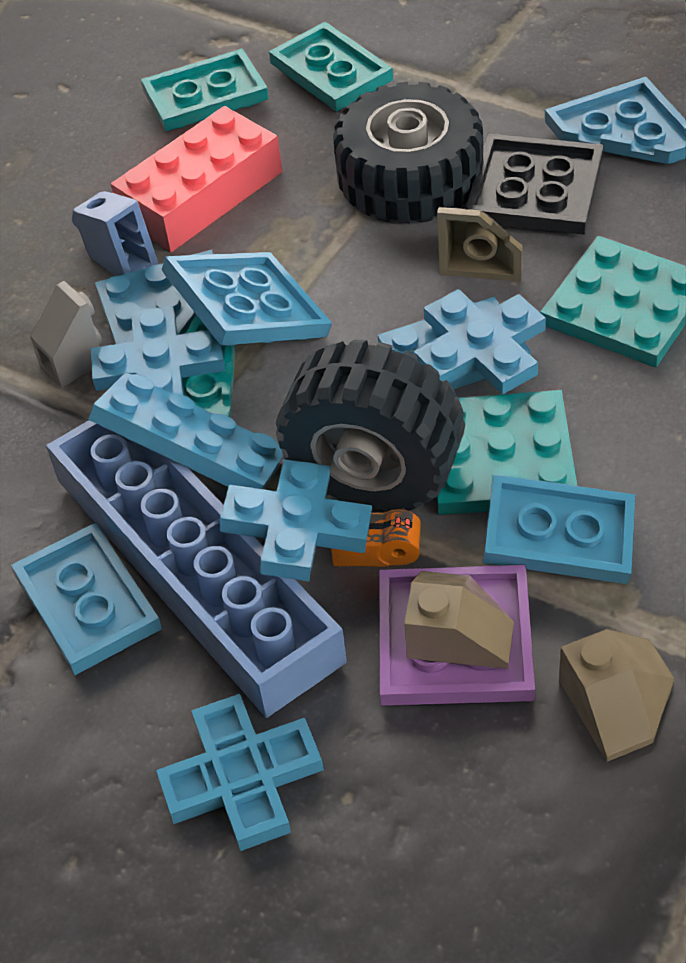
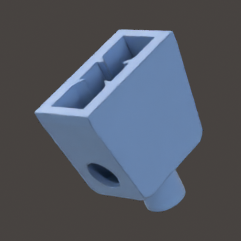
M103 191L74 209L72 222L78 227L87 254L113 275L119 276L159 264L139 203L135 199Z

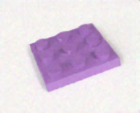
M526 565L379 570L381 706L535 701ZM420 571L470 575L514 621V630L508 669L407 658L404 622L411 583Z

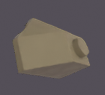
M438 207L440 275L521 282L523 245L481 210Z
M420 571L411 583L404 622L407 658L508 669L514 630V621L470 575Z
M605 629L562 646L560 648L559 682L605 761L608 762L652 744L675 678L651 641Z

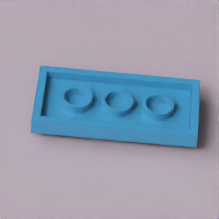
M125 372L94 403L88 420L228 487L230 484L265 489L284 458L283 449H280L272 437L263 433H253L236 425L232 418L220 413L213 414L200 408L187 396L171 394L154 386V383L147 377L138 374L131 375Z

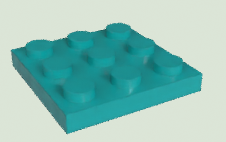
M597 236L540 313L546 318V327L656 368L686 325V266Z
M562 390L459 398L464 412L465 430L444 488L440 490L439 495H437L439 515L488 512L494 474L577 486Z

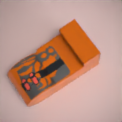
M401 509L390 510L385 513H371L365 553L331 548L333 566L389 567V565H408L418 559L420 553L421 522L419 517L410 511Z

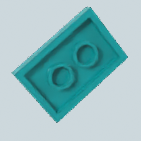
M323 22L269 51L270 63L336 112L347 107L351 102H355L360 95L367 91L371 93L377 87L384 86L393 81V68L327 22Z
M243 48L141 79L143 91L165 132L202 121L223 106L234 111L269 100L267 86Z

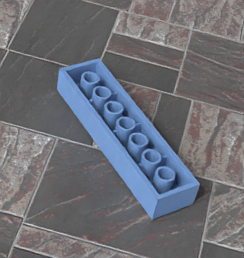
M90 420L46 445L59 483L88 516L96 522L102 532L265 718L274 714L347 663L343 629L295 579L260 574L261 557L264 547L255 537L220 532V517L224 505L188 467Z

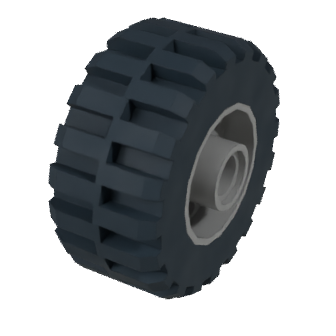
M398 82L397 86L388 87L387 85L377 87L375 92L371 94L367 91L360 95L356 103L351 102L344 109L334 126L333 143L339 189L353 206L357 205L358 210L368 216L375 214L378 220L388 222L389 219L398 220V223L410 224V220L420 219L422 223L432 221L433 216L437 215L438 207L454 208L457 206L460 208L468 201L473 181L478 177L480 165L483 164V124L479 118V113L471 103H468L465 97L457 92L452 94L449 88L441 85L436 88L431 87L430 83L419 82L418 85Z
M353 340L349 345H345L341 341L315 351L301 364L276 419V436L280 449H283V457L286 460L331 466L327 495L337 498L338 501L372 505L371 512H374L375 509H381L384 512L397 509L402 510V508H405L407 511L416 509L439 495L440 490L444 488L465 430L464 412L459 398H455L456 393L447 380L441 381L439 379L440 374L438 370L429 363L426 366L417 361L418 356L406 350L403 354L392 350L393 345L382 342L375 346L368 345L367 340Z

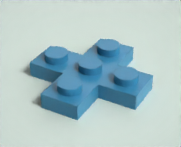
M457 289L424 307V320L441 336L416 349L414 355L418 356L417 361L426 366L429 363L438 370L441 381L447 380L451 383L476 369L503 395L538 375V362L520 344L545 331L546 318L520 294L483 312L463 292Z
M173 305L131 312L134 342L91 348L92 377L96 391L109 389L127 372L131 375L145 376L154 383V386L171 394L184 395L182 377L225 371L222 345L219 344L209 330L177 334Z
M284 459L277 491L229 484L220 517V532L266 538L261 557L260 574L310 581L316 546L365 553L372 505L326 499L331 466Z
M240 694L191 710L205 753L156 770L173 823L176 824L224 806L240 851L291 833L290 824L276 787L324 770L321 756L306 719L302 718L256 735Z

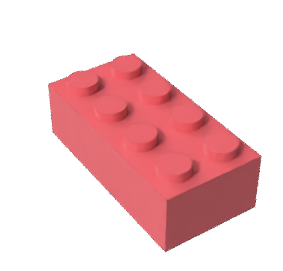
M223 106L112 182V192L138 201L150 239L171 253L282 173L278 136L228 107Z

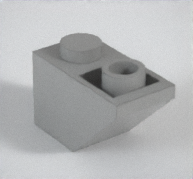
M65 281L56 285L30 335L39 366L61 388L92 370L91 348L99 347L103 343L99 331L93 325L91 315L95 311L91 301L85 293H77Z

